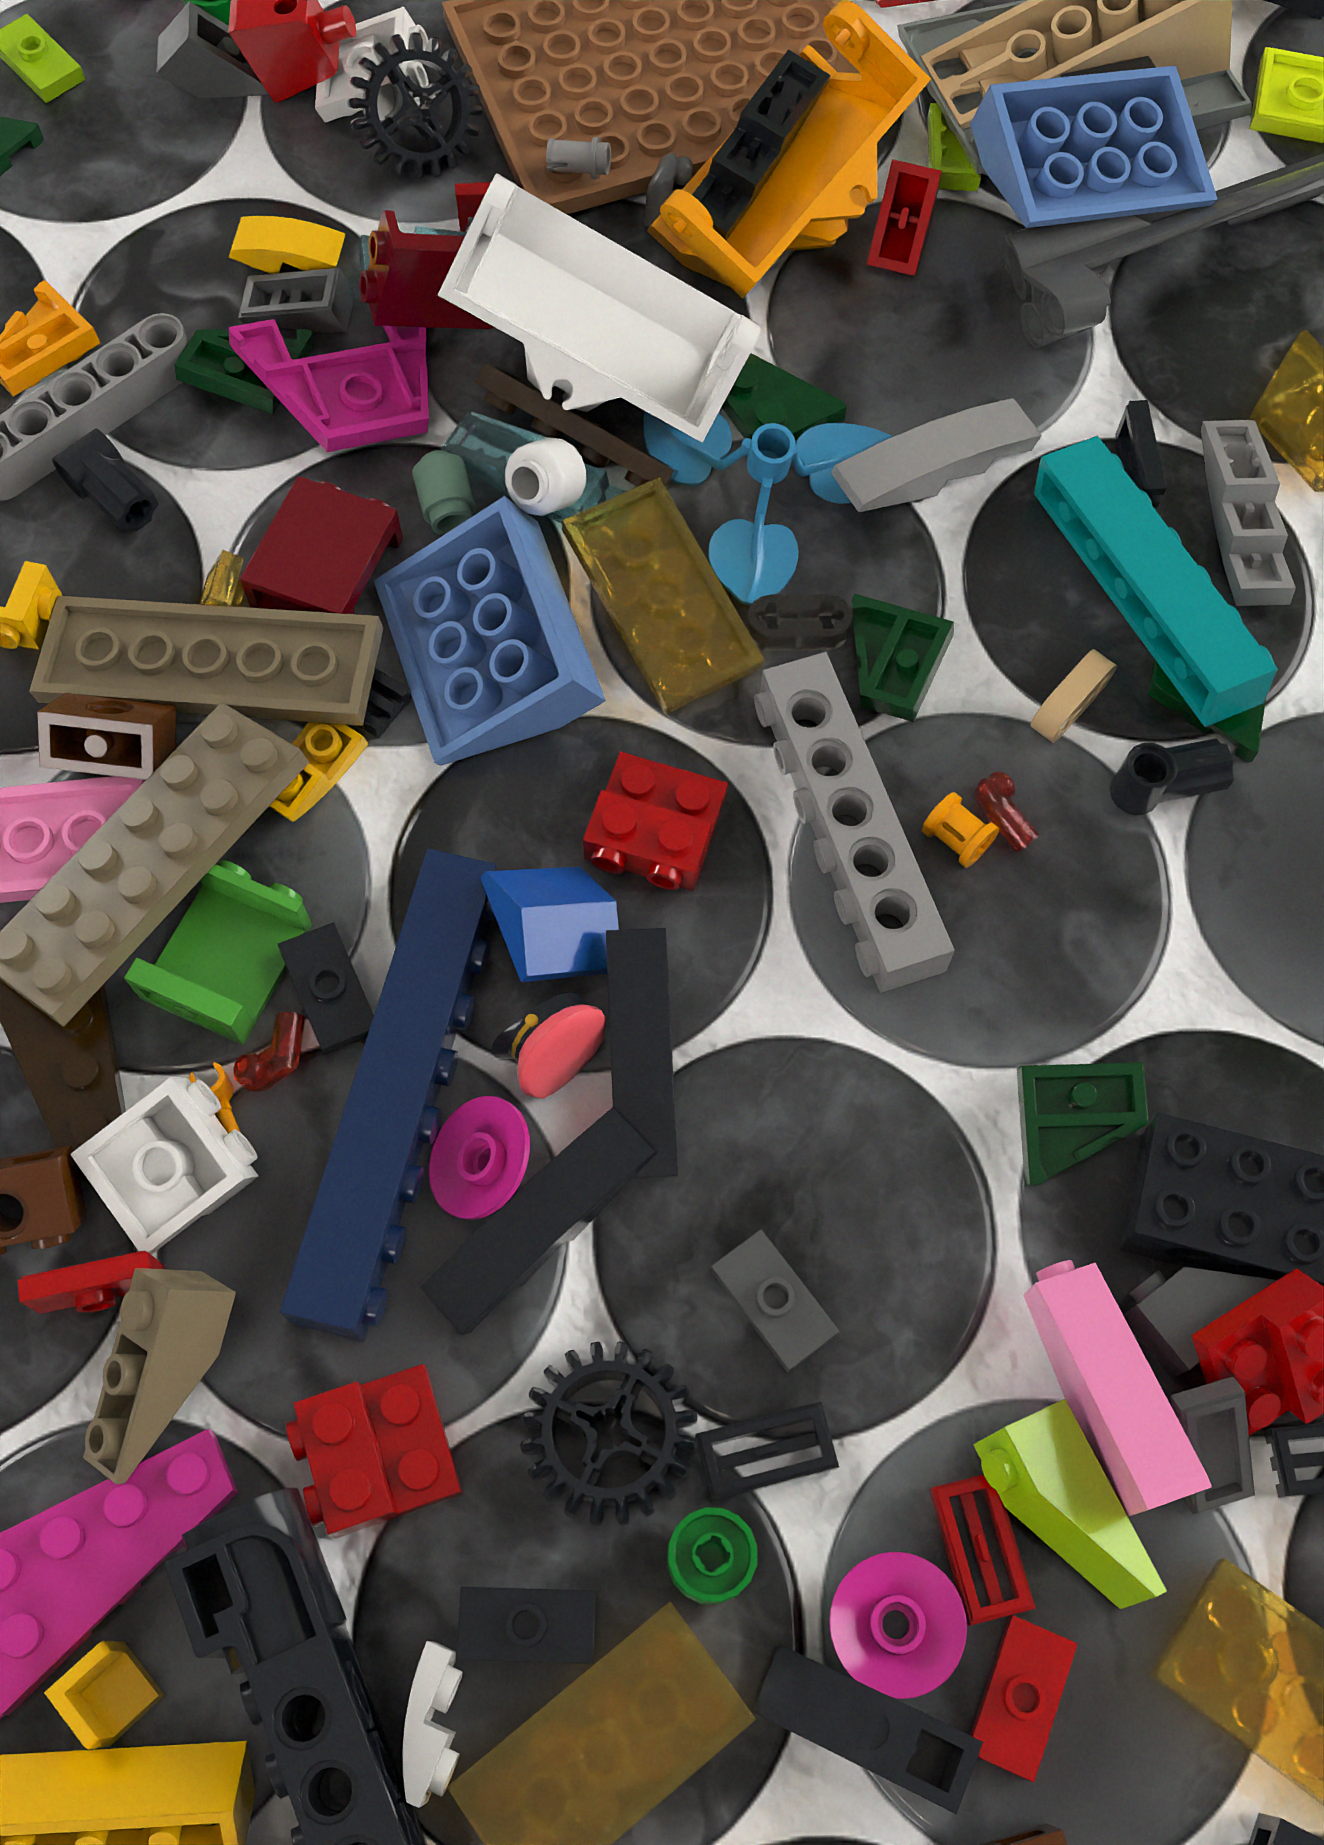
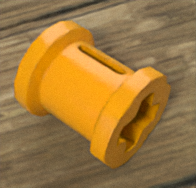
M952 792L932 810L925 820L921 832L927 837L934 835L959 855L958 862L965 868H968L990 847L1000 828L992 822L988 824L983 823L961 805L962 797L956 792Z

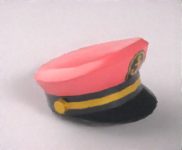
M569 992L556 995L541 1003L526 1016L503 1030L494 1040L491 1052L500 1059H515L518 1063L517 1075L521 1090L526 1096L544 1099L570 1082L594 1057L603 1041L607 1019L602 1010L589 1006L578 994Z

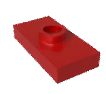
M144 1250L22 1276V1279L17 1280L19 1302L39 1314L75 1307L77 1312L105 1310L116 1305V1297L125 1296L129 1291L135 1268L164 1269V1265Z
M1008 1616L970 1732V1736L983 1742L978 1758L1028 1781L1035 1782L1078 1643L1017 1616Z

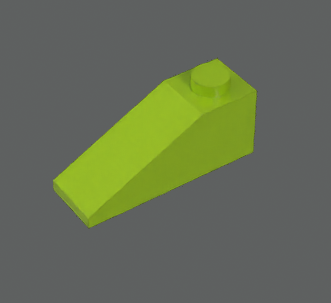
M1066 1399L1018 1420L973 1444L981 1459L983 1474L988 1483L997 1490L1005 1508L1119 1609L1155 1598L1167 1591Z

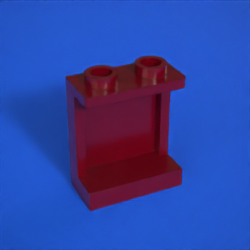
M383 210L378 231H371L370 263L368 270H362L359 281L361 301L369 304L374 326L493 329L492 325L438 296L465 236L403 233L399 230L395 212Z
M298 476L240 577V582L250 608L355 614L353 608L387 545L398 548L403 540L397 509L391 508L387 503L377 498L365 499L342 491L338 486L330 482H315Z

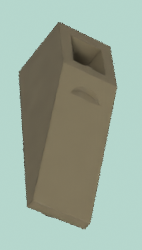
M135 1268L129 1291L121 1303V1321L112 1354L107 1359L103 1369V1387L94 1419L86 1431V1449L83 1456L86 1461L115 1484H125L219 1356L236 1292L202 1271Z

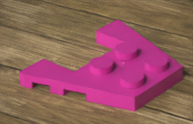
M275 319L229 327V343L231 348L326 452L428 432L429 403L426 366V327L383 326L390 342L295 360L291 359Z

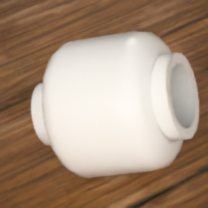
M545 438L515 450L509 457L505 468V484L511 499L519 508L528 514L544 516L572 506L582 496L586 485V468L582 456L573 445L563 439Z

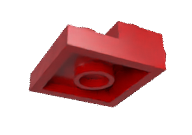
M620 751L606 790H601L583 838L584 859L591 861L595 867L608 873L621 874L626 871L646 877L651 884L665 890H678L680 887L694 892L727 795L728 782Z
M1294 1269L1191 1335L1206 1384L1234 1377L1244 1389L1249 1436L1261 1428L1270 1425L1276 1418L1287 1411L1292 1412L1305 1424H1308L1324 1413V1285H1320L1299 1269Z
M424 1363L362 1385L356 1381L293 1403L297 1419L286 1423L290 1447L297 1462L308 1458L314 1484L303 1488L304 1501L313 1527L325 1524L327 1535L339 1538L463 1494L429 1373Z

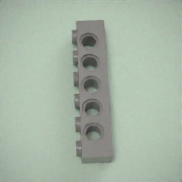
M827 652L762 670L760 693L754 695L755 709L762 726H771L777 740L773 744V749L781 773L783 775L790 773L797 789L793 792L797 814L803 824L811 823L817 838L813 842L817 863L824 874L831 872L838 889L834 892V901L839 917L845 925L852 923L859 940L855 944V952L863 974L866 977L873 975L879 992L882 993L946 972L955 952ZM803 719L811 720L818 726L812 728L802 727L796 721ZM818 767H830L839 774L824 776L815 769ZM850 815L856 818L860 824L846 826L839 823L834 817ZM860 864L872 865L881 872V875L876 877L864 876L856 870L855 866ZM883 914L893 915L901 921L903 927L898 929L886 928L877 921L876 917Z

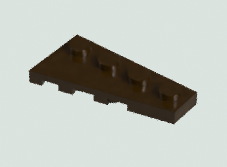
M484 363L475 383L489 390L485 397L486 401L512 415L517 407L535 416L531 424L532 427L551 438L561 439L563 433L582 443L578 450L579 454L605 468L609 460L616 462L628 469L624 477L625 480L650 494L653 493L656 486L663 490L670 489L679 472L678 470L627 440L608 433L604 427L572 409L564 410L559 405L560 402L555 398L545 399L539 389L524 382H519V377L507 370Z
M0 980V1023L56 1148L72 1145L74 1152L126 1112L105 983L72 1019L62 1027ZM76 1163L77 1171H78V1172H81L82 1170L79 1168V1166H78L77 1163Z

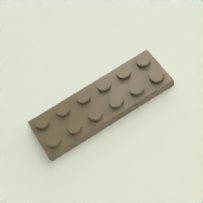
M57 596L29 692L38 703H50L63 693L174 705L178 713L209 715L222 702L249 718L363 726L383 626L379 616Z
M221 702L0 931V980L64 1027L307 766L309 762L302 750Z

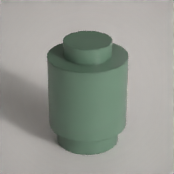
M436 450L425 454L414 466L412 476L425 522L431 525L435 533L445 535L473 517L476 504L465 464L460 456L444 450Z

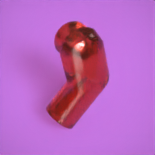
M996 771L991 773L988 779L984 778L979 781L975 790V798L989 820L1000 828L999 833L1016 852H1019L1032 843L1039 836V833L1010 799L1015 794V783L1012 778L1004 772Z
M294 1012L276 1013L271 1046L259 1054L241 1055L233 1067L235 1080L239 1084L244 1085L248 1091L263 1092L269 1090L296 1071L300 1062L306 1018Z

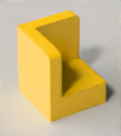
M104 1640L98 1643L44 1692L82 1745L88 1750L111 1746L165 1696L124 1641Z

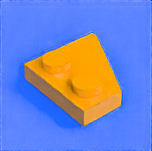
M46 280L40 282L34 288L38 301L25 316L23 312L16 311L7 321L4 331L0 334V383L13 397L25 389L37 385L43 378L66 364L78 360L84 353L101 344L94 328Z

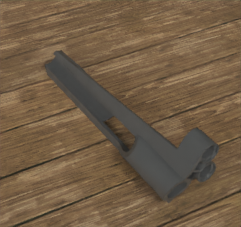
M1324 153L1217 190L1215 192L1218 200L1213 206L1024 228L1004 235L1005 269L1009 272L1018 296L1021 300H1028V302L1022 305L1020 310V324L1025 339L1033 348H1040L1079 334L1102 323L1106 317L1107 306L1111 305V299L1106 284L1098 274L1103 273L1108 268L1109 262L1224 221H1228L1229 225L1234 227L1324 195Z

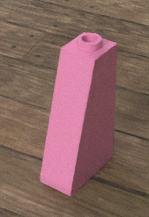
M1066 1260L1036 1272L1039 1282H1036L1023 1296L1063 1395L1127 1516L1141 1513L1211 1488L1212 1485L1207 1473L1096 1263L1075 1269L1072 1260Z

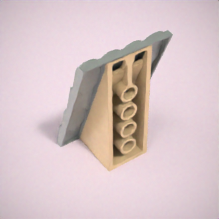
M1021 0L897 25L899 38L905 46L908 55L931 78L926 85L928 92L938 104L946 118L948 127L955 134L966 154L968 162L972 164L977 174L987 175L981 164L970 123L985 93L992 84L1059 78L1061 74L1149 56L1156 67L1176 65L1196 130L1250 115L1252 110V102L1230 70L1233 0Z

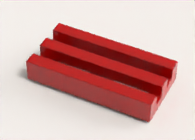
M984 1474L930 1488V1496L956 1588L965 1609L967 1626L1036 1609L1007 1509L997 1490L988 1483ZM983 1490L1014 1595L1012 1600H1003L972 1492ZM958 1496L989 1606L980 1608L949 1498Z

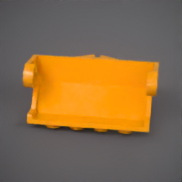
M849 0L839 1L824 17L823 27L834 47L860 73L837 72L810 45H807L801 51L800 57L830 74L831 77L779 164L729 238L725 240L713 229L711 215L703 204L692 195L708 174L712 159L729 136L682 190L677 189L673 191L660 206V216L647 230L683 266L731 287L742 299L784 251L832 247L836 243V239L848 231V219L860 218L864 214L868 202H874L878 195L877 142L931 80L917 63L861 7Z

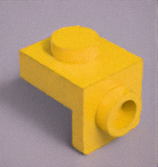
M29 561L24 562L6 606H0V647L15 649L18 646L37 650L41 649L57 596H62L46 565Z

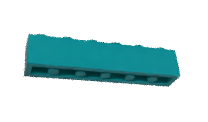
M1098 435L1042 456L1034 495L1203 726L1207 727L1263 704L1278 670L1272 655L1267 648L1258 644L1244 626L1237 609L1232 605H1228L1212 584L1206 569L1197 565L1186 551L1178 533L1173 528L1168 527L1153 508L1147 493L1139 490L1128 476L1120 458L1108 450Z

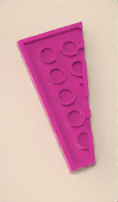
M206 1429L140 1462L125 1484H115L110 1479H107L0 1533V1720L4 1716L10 1715L93 1634L92 1630L119 1604L123 1605L142 1587L141 1583L172 1552H178L184 1546L182 1534L215 1516L238 1493L214 1431Z

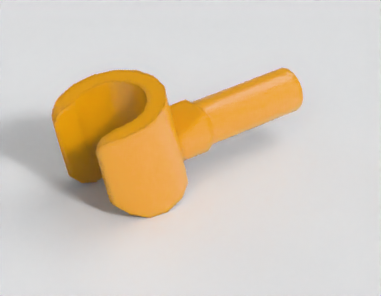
M213 1062L219 1077L218 1081L210 1089L221 1104V1109L214 1115L217 1116L228 1134L234 1129L241 1133L229 1102L234 1091L233 1084L222 1066ZM193 1072L190 1073L188 1079L191 1083H194L198 1079Z

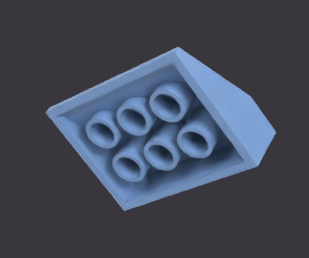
M1176 65L992 84L985 93L970 123L983 169L1026 228L1213 206L1218 200Z
M505 496L373 580L434 763L442 766L559 729L606 701L539 523Z

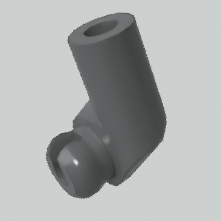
M669 153L662 157L648 185L643 222L645 226L650 227L660 216V206L672 194L673 184L685 186L691 180L692 161L686 156L676 157V153Z

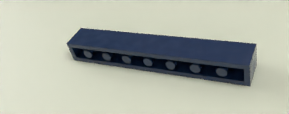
M427 848L280 1309V1313L291 1324L364 1342L369 1325L377 1327L382 1319L388 1290L382 1288L381 1284L387 1264L396 1265L402 1253L406 1227L399 1226L406 1202L414 1204L418 1198L424 1174V1168L417 1166L423 1144H432L437 1135L441 1119V1108L435 1107L441 1085L449 1087L452 1083L458 1061V1051L452 1050L458 1029L466 1030L469 1026L475 1001L474 995L469 994L474 974H484L490 955L491 942L486 940L485 937L490 920H497L480 877L486 871H497L495 863Z

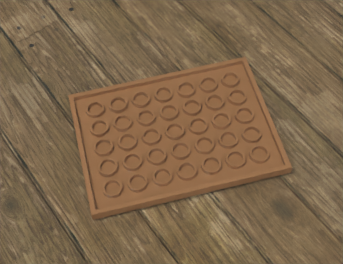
M448 0L442 2L444 21L463 64H469L472 68V72L469 75L472 84L480 86L481 91L477 94L517 186L565 214H571L647 192L648 185L662 157L669 153H676V157L686 156L692 161V179L737 127L742 110L788 49L799 55L807 45H810L837 72L860 73L834 47L824 31V17L841 0ZM593 137H600L601 142L610 143L611 166L608 175H600L599 179H592L591 174L548 173L546 150L549 138L592 142Z

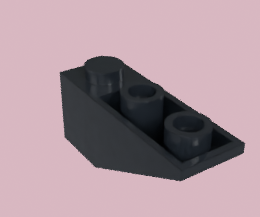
M780 1644L751 1711L956 1815L983 1744L982 1741L914 1707Z

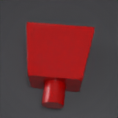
M231 0L228 33L274 103L281 102L333 77L337 73L339 66L340 41L356 37L355 20L346 5L324 12L318 0Z

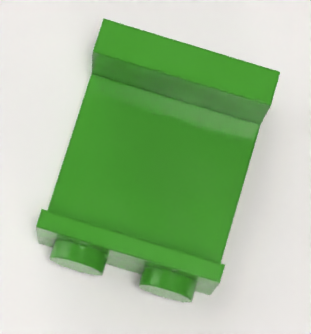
M221 860L218 865L215 864L200 880L202 883L201 889L155 965L136 957L124 979L140 999L244 1046L287 970L279 951L278 943L309 932L312 922L303 905V898L298 893L279 883H272L270 887L264 886L251 880V875L243 868L232 862Z

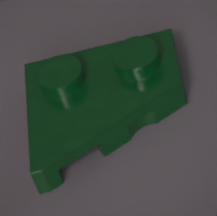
M752 353L749 354L721 407L744 439L749 438L752 440L754 432L759 427L769 423H776L785 426L791 431L795 438V443L811 427L826 423H839L845 420L847 406L842 400Z

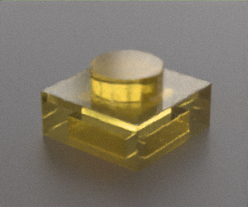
M225 550L221 551L207 574L199 605L239 607L245 592L240 579H238L243 557Z

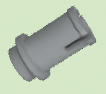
M593 137L592 142L549 138L546 150L548 173L591 174L592 179H599L600 175H608L611 166L610 143L601 142L600 137Z

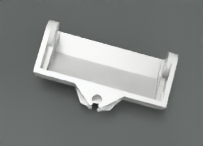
M497 173L478 208L438 293V296L523 342L527 379L542 392L545 399L551 398V390L554 386L564 390V402L562 403L564 410L577 409L588 412L605 401L621 397L702 443L761 331V326L754 321L722 305L528 193Z

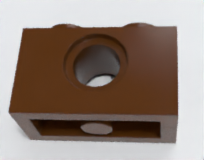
M63 693L37 711L39 764L42 768L147 780L176 749V706Z
M72 1145L0 1158V1194H9L17 1198L22 1204L24 1211L23 1218L21 1219L9 1218L0 1211V1255L8 1251L7 1246L29 1241H31L32 1249H45L63 1244L71 1239L70 1233H74L87 1218L76 1162L70 1155L73 1152Z

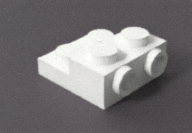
M405 7L357 23L356 37L340 41L337 73L316 86L315 109L325 123L343 116H351L363 110V108L353 109L347 105L349 98L363 99L364 93L363 90L356 89L350 85V80L354 76L365 80L368 79L369 74L362 70L358 64L362 57L372 60L376 65L379 63L372 49L374 44L382 43L389 53L393 54L390 45V37L392 35L400 34L408 50L410 34L419 32L423 40V50L425 51L429 41L426 32L421 25L414 24ZM406 61L399 64L404 75H409L417 86L423 88L429 84L425 69L420 62ZM387 76L384 78L378 93L377 108L380 121L385 119L384 117L391 112L395 104L394 94L389 86L391 82ZM408 92L411 106L406 110V113L418 109L420 105V97L413 98L412 92Z
M187 1077L168 1078L70 1154L139 1252L145 1250L152 1255L198 1218L211 1214L259 1177L250 1165L257 1159L253 1146L238 1130L234 1129L229 1134L226 1132L214 1115L221 1109L218 1098L199 1079L191 1083Z

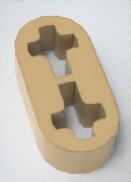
M1095 649L1091 650L1045 700L1035 714L1030 727L1052 743H1055L1104 689L1116 671L1117 665Z

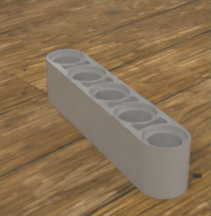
M160 313L143 319L0 415V501L9 500L19 495L53 472L55 467L52 463V458L93 429L97 428L107 435L183 383L176 380L174 364L189 342L183 325L178 318L170 314Z

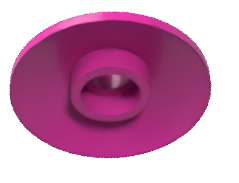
M495 1096L474 1098L456 1109L440 1129L431 1151L429 1180L434 1198L447 1213L466 1220L487 1217L505 1205L520 1185L529 1160L530 1136L523 1115L512 1103Z
M886 1552L861 1561L844 1576L831 1602L829 1631L838 1660L854 1680L892 1698L908 1699L922 1696L935 1690L951 1676L964 1652L967 1638V1621L965 1609L957 1589L947 1575L937 1566L917 1555L904 1552ZM890 1611L901 1613L906 1620V1632L899 1639L890 1638L883 1630V1618Z

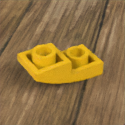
M276 216L241 217L229 258L269 274L279 273L282 262L303 271L336 268L346 234L329 227L292 218Z
M308 722L292 744L302 750L309 763L268 807L291 822L300 818L341 779L365 750L368 742L363 735L345 724Z

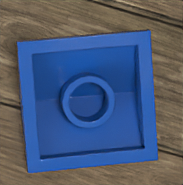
M581 867L486 871L480 877L521 982L607 974L606 930H619L617 904Z

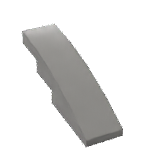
M1014 398L969 408L927 422L884 440L836 464L831 474L856 510L862 512L938 496L948 480L985 473L994 458L1032 451L1042 435Z
M1255 420L1203 421L1201 436L1213 521L1224 569L1235 605H1290L1296 587L1282 553L1288 534L1275 503L1280 482Z

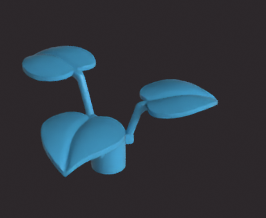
M644 411L643 433L647 452L679 471L673 483L678 485L699 486L708 479L712 467L723 471L746 455L748 456L746 461L747 470L753 479L761 483L754 524L744 519H734L722 524L714 532L710 540L708 561L715 578L741 604L749 606L765 603L778 595L791 580L798 562L799 551L793 532L788 527L779 524L764 525L772 484L782 481L787 476L792 464L798 476L804 477L809 475L811 489L820 498L838 504L851 503L832 476V469L836 464L893 437L890 434L866 426L826 423L811 427L795 443V438L788 428L780 424L769 423L759 427L754 432L752 440L745 438L742 441V446L728 455L732 444V433L729 423L720 413L717 414L703 443Z

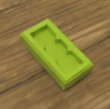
M28 14L21 16L0 29V58L45 103L50 102L85 81L81 66Z
M930 103L928 112V167L942 170L939 189L977 192L981 174H977L972 164L968 162L962 146L948 127L946 118L938 104Z

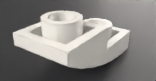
M432 1641L426 1642L417 1666L404 1726L403 1781L407 1803L418 1808L428 1802L431 1792L441 1797L443 1796L460 1753L449 1749L456 1732L432 1722L431 1719L435 1710L446 1714L456 1694L463 1672L453 1668L457 1651Z

